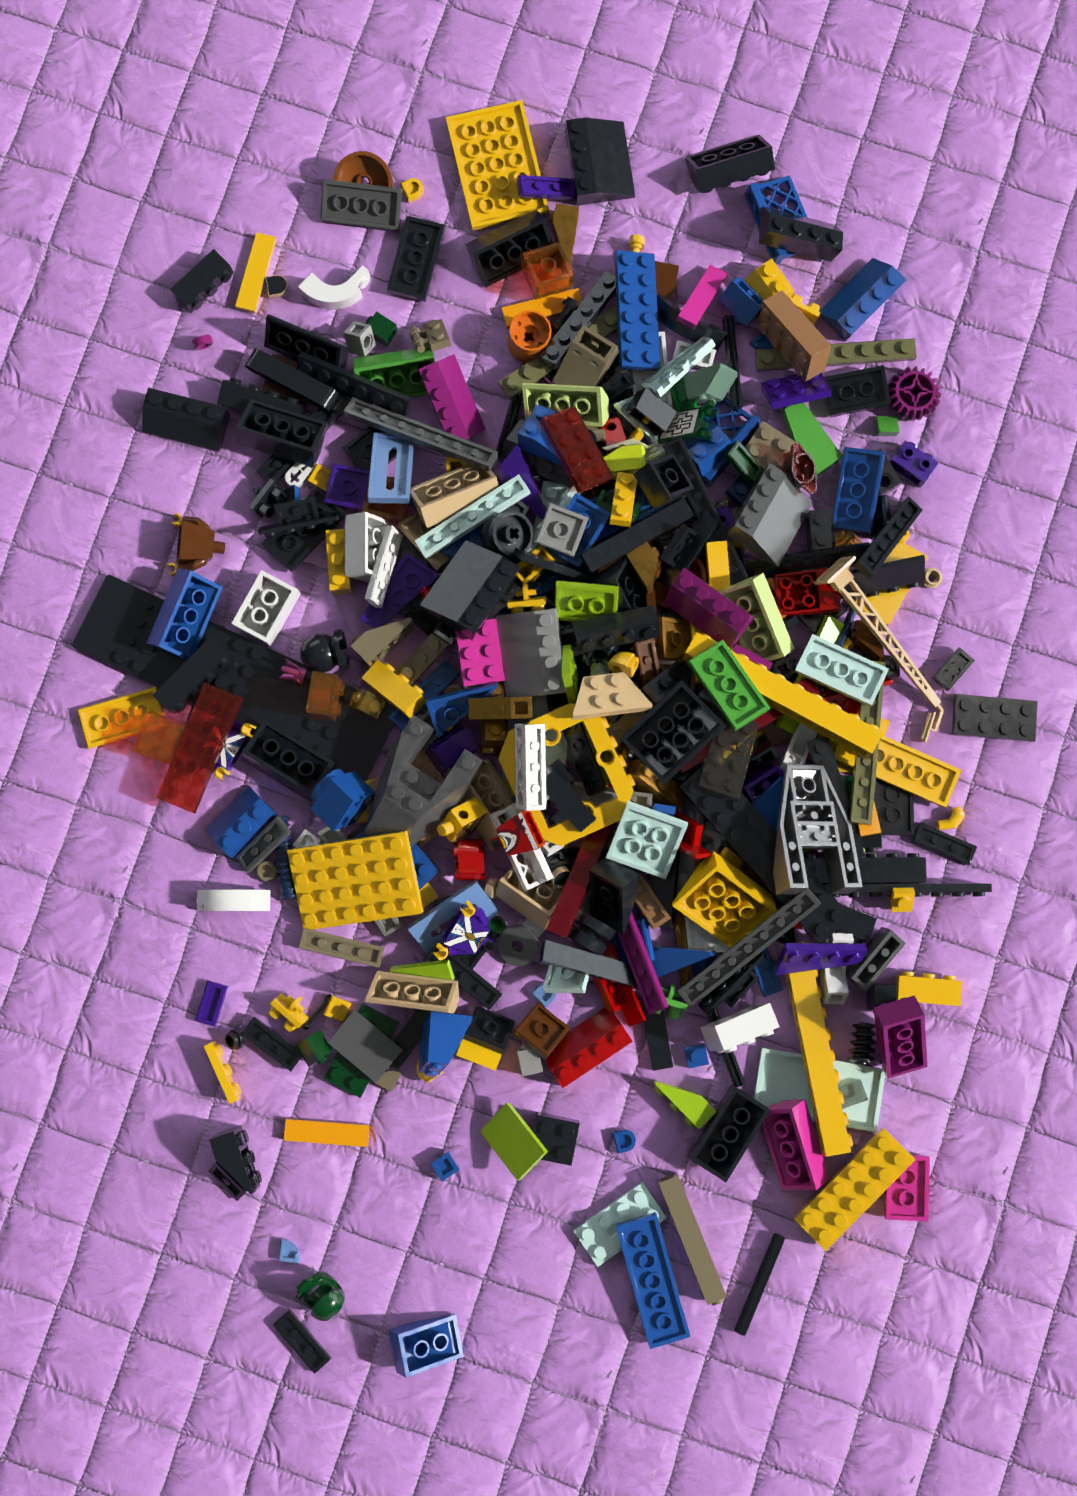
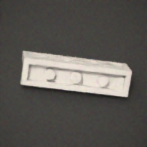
M515 724L516 808L526 811L546 809L545 724Z
M516 803L489 816L496 829L502 825L497 816L504 814L508 821L522 810L516 808ZM540 848L520 853L525 859L524 865L518 862L517 854L508 855L524 892L554 878ZM526 872L532 874L534 883L528 884L525 878Z

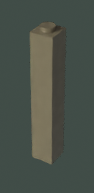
M675 1172L657 1180L705 1301L707 1305L720 1304L727 1295L679 1176Z

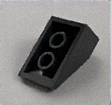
M604 857L589 870L590 915L619 933L624 934L638 893V874Z

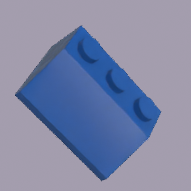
M248 786L205 830L229 857L235 858L271 822V819L278 814Z

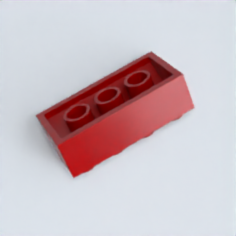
M604 1007L571 1029L545 1061L561 1087L564 1088L633 1041L615 1013L608 1014L606 1007Z

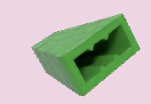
M805 403L784 407L781 416L789 438L797 442L793 449L795 456L801 450V444L814 460L817 477L837 464L843 455ZM803 477L806 484L812 481H809V478Z

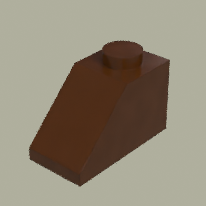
M855 620L853 627L849 630V638L853 640L854 648L869 660L882 662L884 659L882 644L862 620Z

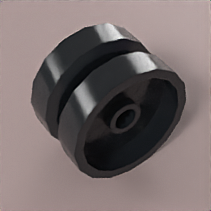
M508 511L488 519L481 529L480 538L483 548L510 559L515 557L513 554L515 547L526 551L530 549L533 544L534 532L532 524L526 516L520 512Z
M579 909L574 921L582 926L579 929L572 925L568 937L587 951L591 950L602 956L607 946L597 939L598 936L606 940H612L616 930Z

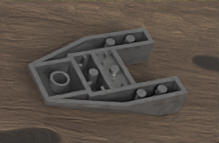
M413 715L399 736L382 769L364 834L374 836L407 830L410 847L441 824L450 810L458 806L486 763L465 749L443 783L440 784L412 765L434 731L430 725Z
M787 764L785 766L773 870L777 895L797 894L809 888L802 848H823L831 894H849L863 887L852 825L823 765Z

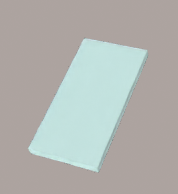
M761 1047L753 1098L766 1107L786 1100L805 1099L811 1119L815 1122L802 1054ZM835 1060L833 1062L834 1070L838 1071L840 1082L837 1083L838 1090L842 1091L844 1104H841L843 1113L846 1112L848 1117V1125L846 1127L877 1132L885 1080L883 1068Z

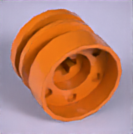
M533 310L522 311L515 315L510 323L507 340L509 352L515 359L528 363L539 356L549 344L552 329L546 316Z

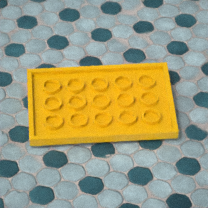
M522 100L446 117L472 231L509 223L536 209L541 215L549 214L547 199L519 197L516 180L518 175L541 176Z
M407 830L287 850L303 929L314 930L416 915L424 912Z

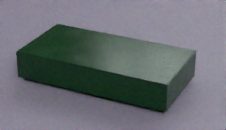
M738 440L734 441L724 454V457L749 485L755 482L763 470Z

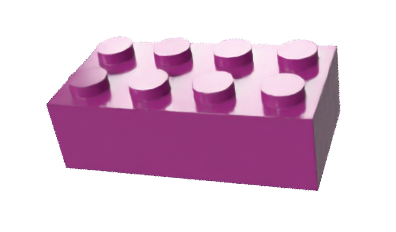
M915 995L874 1007L878 1060L887 1079L928 1067L925 1014Z

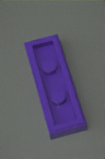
M518 175L516 178L519 197L572 201L576 198L573 179Z

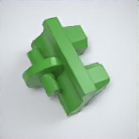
M670 983L668 988L661 986L663 993L666 994L667 1003L670 1006L667 1017L679 1020L683 1010H687L688 1004L672 1000V997L680 998V994L675 991V984Z

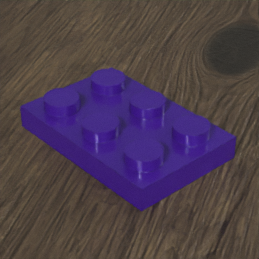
M822 373L806 382L801 376L791 374L784 378L770 379L761 383V389L772 410L831 397V388Z

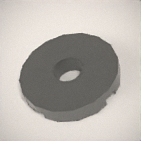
M512 925L507 927L499 936L497 942L498 952L501 958L508 964L524 966L536 957L539 950V941L536 934L531 929L526 928V926ZM516 940L521 941L523 949H515L513 942Z

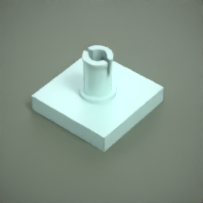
M549 964L543 989L545 993H585L589 975Z

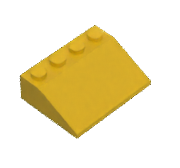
M714 851L711 857L705 858L697 866L672 902L673 907L728 947L733 946L777 910L772 894Z

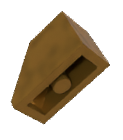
M645 542L628 552L626 557L647 593L650 594L659 569L658 558L660 555L655 546L651 547L648 542Z

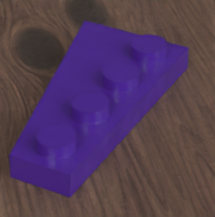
M406 552L392 572L382 608H375L370 604L360 617V620L373 629L384 626L419 596L423 587H429L440 577V574Z
M785 943L773 969L775 975L860 964L867 952L865 944Z

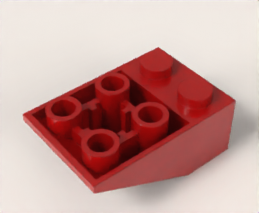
M829 568L775 575L780 615H813L841 612L839 591H834L830 584H814Z

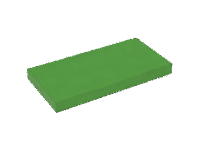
M724 640L719 641L687 662L734 732L770 710V706Z

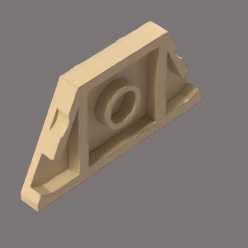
M624 672L583 677L572 720L650 711L653 706Z

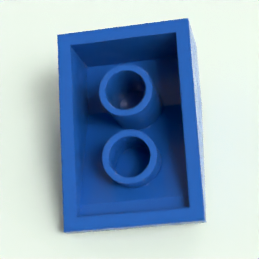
M538 404L518 432V446H520L521 450L570 470H574L592 442L589 436L557 412Z
M705 417L703 422L709 423L708 430L705 431L712 430V438L708 440L698 437L683 439L698 472L702 476L725 458L724 454L732 445L730 438L717 425Z
M575 493L566 509L589 518L575 556L572 557L545 546L544 548L580 569L583 564L580 555L593 547L611 513Z
M456 1314L411 1322L388 1330L396 1373L405 1378L464 1357Z

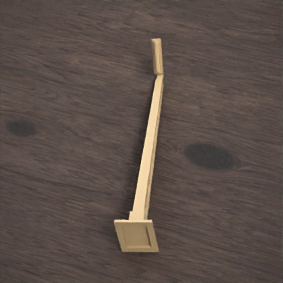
M841 557L814 584H830L834 591H839L930 705L938 709L933 728L931 727L936 712H930L927 715L920 737L921 742L926 743L930 731L936 732L938 730L944 712L940 705L941 701L853 578L855 576L849 568L856 557ZM849 584L855 593H848L844 587ZM851 596H858L857 604ZM863 604L869 612H863ZM867 616H872L873 622H871ZM878 625L883 631H878Z

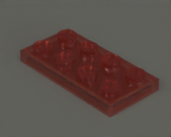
M575 406L540 420L541 426L578 494L607 483L614 478Z

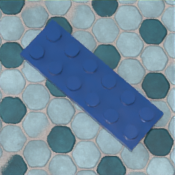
M617 250L614 253L620 369L658 371L660 369L655 254Z
M656 1212L615 1224L649 1348L653 1349L691 1337Z

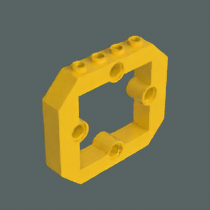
M572 702L524 724H545V732L549 729L554 730L557 734L556 739L548 740L545 737V745L554 746L560 741L562 730L583 721L596 748V760L600 766L605 768L617 797L596 806L589 800H582L597 819L581 833L568 818L549 826L543 810H530L543 839L559 846L568 844L620 821L627 801H630L634 791L632 786L636 785L631 773L627 774L624 769L627 764L623 755H618L615 749L618 747L614 735L609 736L606 728L610 726L606 717L572 720L575 703ZM513 728L507 734L498 759L516 797L515 728ZM603 751H610L613 758L606 762L601 759L600 755Z

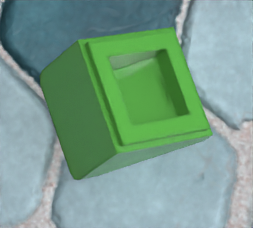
M876 416L877 437L897 436L899 434L897 416Z

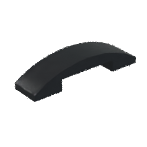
M660 294L657 295L658 321L694 343L703 336L711 338L716 345L712 349L716 351L720 349L727 335L726 332L711 323L706 325L699 321L695 329H692L678 322L677 317L681 310L675 307L676 303Z

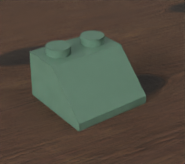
M717 363L685 374L684 381L687 398L701 405H704L708 400H713L715 406L717 402L723 401L738 376L737 371L722 363Z

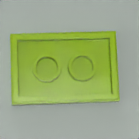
M556 581L555 608L558 611L559 621L575 622L617 613L619 586Z
M506 1103L480 1131L517 1181L522 1180L548 1152L511 1103Z

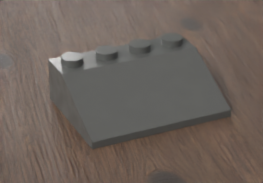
M769 463L755 481L726 535L777 568L812 503L785 472Z

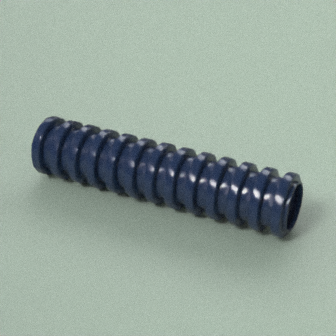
M279 816L285 822L287 827H289L290 823L287 822V820H289V817ZM288 836L274 851L277 854L275 860H278L276 867L279 869L277 870L279 877L277 878L280 880L278 886H281L279 892L282 893V896H280L282 900L297 898L287 850L291 849L292 842H290L291 836Z

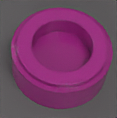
M203 335L192 340L194 349L202 350L210 347L213 344L211 335Z

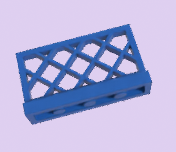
M790 176L759 185L757 182L752 183L744 193L759 231L762 206L770 207L771 205L780 211L807 217ZM786 183L789 189L788 194L779 190V185ZM767 189L773 192L771 198L763 196L761 190ZM775 194L785 198L783 205L773 201ZM788 200L795 203V211L785 207ZM765 245L770 258L776 264L781 263L783 259L799 255L795 252H786V250Z
M725 397L723 401L717 402L711 409H719L724 403L730 407L731 413L719 414L718 411L716 417L709 418L705 416V418L708 420L717 419L718 427L720 428L719 419L731 417L732 426L721 427L720 429L722 431L733 430L731 443L738 440L745 446L761 425V419L756 415L751 416L743 409L734 410L736 412L733 413L731 401ZM743 416L747 419L743 425H734V417ZM724 458L704 476L700 474L704 483L711 487L728 467L729 461Z

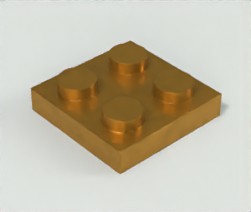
M659 617L660 637H657L658 659L677 661L679 658L683 659L691 643L690 622L683 619Z

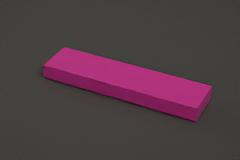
M709 265L679 313L677 321L695 329L728 273Z

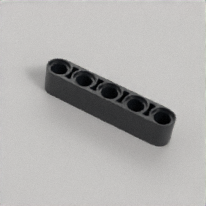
M254 348L244 365L251 372L326 412H329L339 395L333 388L258 348Z

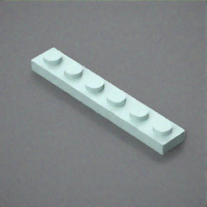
M517 475L422 535L415 542L424 557L428 559L485 523L492 516L501 513L523 499L531 492L520 475Z

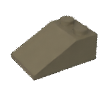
M409 617L365 631L363 634L359 633L352 640L353 644L351 647L371 667L377 660L381 662L416 627L413 620Z

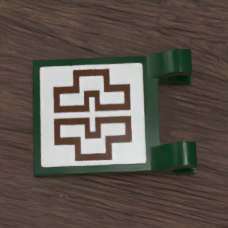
M708 400L702 407L676 412L667 431L659 434L658 444L667 443L679 436L682 439L693 437L704 440L711 439L713 432L712 430L705 431L708 430L709 423L703 422L704 416L709 418L717 416L718 409H710L713 408L714 401Z

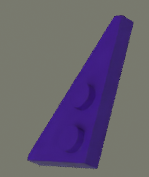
M516 445L494 475L502 485L515 476L520 475L531 492L520 501L543 520L547 507L543 504L537 484L530 474V468L525 463L521 454L522 450L520 446Z

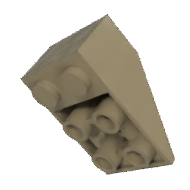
M583 325L572 341L552 382L556 385L597 387L619 354L618 346Z

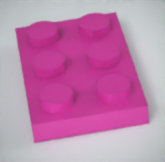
M496 619L486 620L473 641L455 630L463 687L505 681Z
M912 1155L916 1160L885 1191V1219L928 1221L929 1156Z

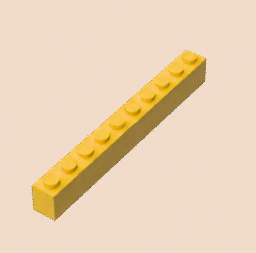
M697 632L682 660L688 662L693 657L716 644V642L712 641L710 636ZM731 651L771 708L866 759L872 755L883 734L876 725L861 721L857 715L846 713L837 704H830L824 701L820 695L811 694L805 691L801 685L797 683L792 684L787 681L781 674H774L768 671L764 665L755 664L747 656Z
M818 971L786 974L822 1155L828 1157L850 1153L853 1141L851 1135L847 1134L846 1112L843 1113L841 1104H844L842 1091L838 1090L839 1074L837 1070H834L833 1066L835 1054L833 1049H830L828 1042L831 1040L829 1028L825 1027L826 1011L824 1007H821L820 1003L822 991L816 983Z

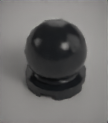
M342 629L334 630L332 637L326 633H316L308 636L300 649V658L305 667L314 673H326L333 670L336 665L339 666L340 670L350 669L349 658L345 657L344 649L348 648L344 631Z

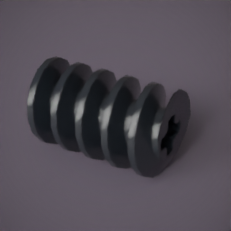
M865 1022L853 1024L852 1027L858 1031L851 1032V1035L857 1039L850 1041V1044L854 1045L855 1048L849 1049V1052L854 1054V1056L848 1057L847 1060L854 1064L874 1067L868 1062L875 1060L874 1057L869 1055V1053L876 1052V1049L871 1047V1045L877 1044V1041L872 1039L873 1036H876V1031L873 1030L875 1024Z

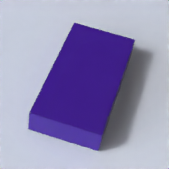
M207 980L195 1021L216 1027L229 986Z

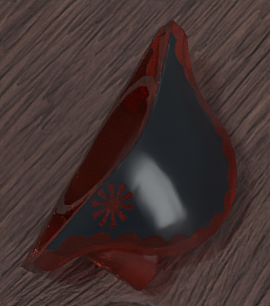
M799 442L791 445L790 451L784 453L783 470L797 486L813 494L817 492L816 466L811 455Z

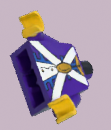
M225 721L222 725L216 724L212 730L205 725L199 729L197 736L206 740L202 746V749L205 751L204 757L217 779L224 782L222 779L225 773L230 775L228 770H232L250 738L253 737L250 735V730L252 728L256 729V726L240 721Z
M469 901L465 902L466 905L462 904L442 936L444 946L438 943L436 947L439 951L433 952L439 960H443L451 955H468L469 953L474 955L481 946L489 951L493 948L496 940L488 936L490 932L489 920L481 907L472 905Z

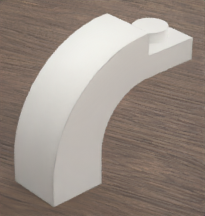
M362 265L345 283L341 285H328L311 273L298 288L303 297L320 308L329 310L343 309L354 305L363 298L360 289H364L368 285L370 274L369 270Z
M799 723L783 753L780 769L785 771L787 764L804 765L809 752L807 741L814 740L818 732Z
M197 890V911H270V890Z
M833 933L830 939L824 941V944H853V934ZM846 966L820 969V988L823 1004L844 1005L849 994L846 981Z

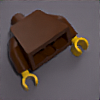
M178 513L173 515L179 519L178 522H171L175 527L179 528L176 563L179 564L169 563L167 565L168 567H175L174 572L168 573L169 575L175 576L178 568L195 571L206 566L212 560L213 553L224 554L225 542L214 541L215 531L210 529V526L202 519L192 516L182 517Z

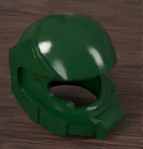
M317 1272L308 1278L305 1277L296 1286L297 1299L302 1305L310 1308L311 1316L319 1321H328L337 1315L345 1301L342 1287L336 1279L326 1272ZM319 1285V1287L315 1291L308 1295L309 1291L312 1288Z

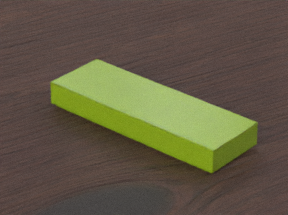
M449 960L397 965L390 968L391 973L454 980L455 978Z

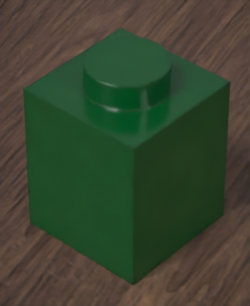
M377 311L365 323L371 325L374 339L388 347L398 332L396 323Z
M320 1029L295 1045L308 1067L315 1062L317 1066L328 1059L326 1055L333 1051Z

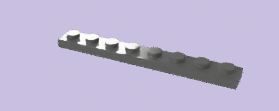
M355 397L351 399L344 410V416L486 471H490L498 458V451Z
M809 888L799 892L681 986L677 992L690 1007L694 1006L820 906L821 902Z

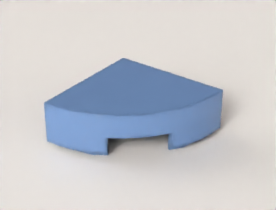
M281 1239L278 1261L300 1263V1253L293 1242L288 1239Z

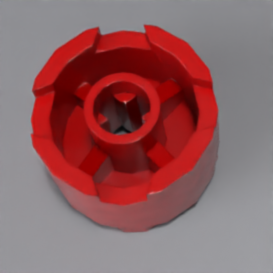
M483 838L462 839L454 842V859H458L455 867V878L460 879V881L485 880Z

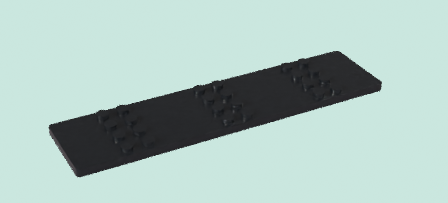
M107 575L72 643L73 647L159 688L187 661L146 643L164 599L112 575ZM211 621L208 622L198 648L211 636L232 657L230 658V663L224 669L220 668L215 673L216 677L209 684L205 683L200 688L202 690L200 694L194 699L191 697L189 702L230 721H240L254 725L256 729H251L254 732L266 720L335 762L333 769H341L345 774L354 771L364 781L368 779L394 725L388 717L397 708L324 673H314L309 669L307 676L311 677V679L306 678L303 684L293 680L279 679L282 674H289L281 669L282 666H286V663H288L285 659L299 667H306L298 661Z

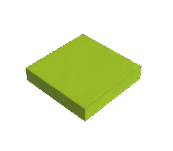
M563 645L561 675L568 702L576 704L578 697L577 666L572 646Z

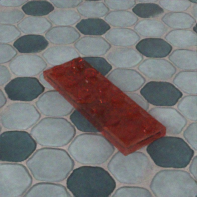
M204 682L156 798L196 814L244 698Z

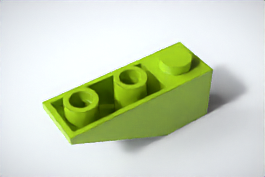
M658 1080L653 1081L656 1085L654 1090L662 1098L666 1095L671 1100L669 1105L677 1113L681 1111L686 1116L684 1121L691 1128L696 1126L700 1129L717 1112L698 1093Z

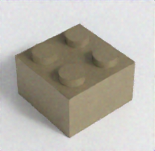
M763 421L745 449L763 469L769 463L781 469L797 442Z

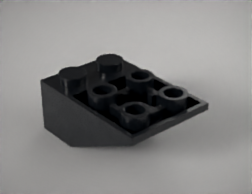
M242 1126L221 1132L209 1139L215 1160L246 1191L253 1194L261 1186L262 1178L259 1170L256 1171L254 1166L255 1155L252 1150H249L247 1142H249L247 1131L243 1130Z

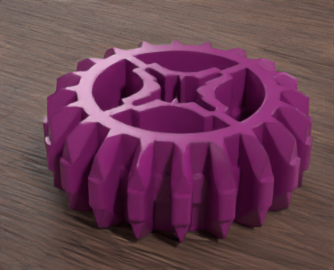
M916 366L912 371L909 367H906L904 371L899 370L897 375H893L892 381L888 383L890 402L893 403L890 406V410L897 409L895 416L902 413V419L909 416L910 421H913L916 416L919 421L923 416L927 418L930 412L936 410L935 406H938L940 403L938 398L941 397V393L938 390L941 388V385H935L937 378L931 379L932 372L925 374V368L918 371ZM911 381L909 387L899 388L901 383ZM912 389H913V392H915V394H917L916 397L913 396V395L910 393V392L912 391ZM928 399L926 405L916 407L918 401Z

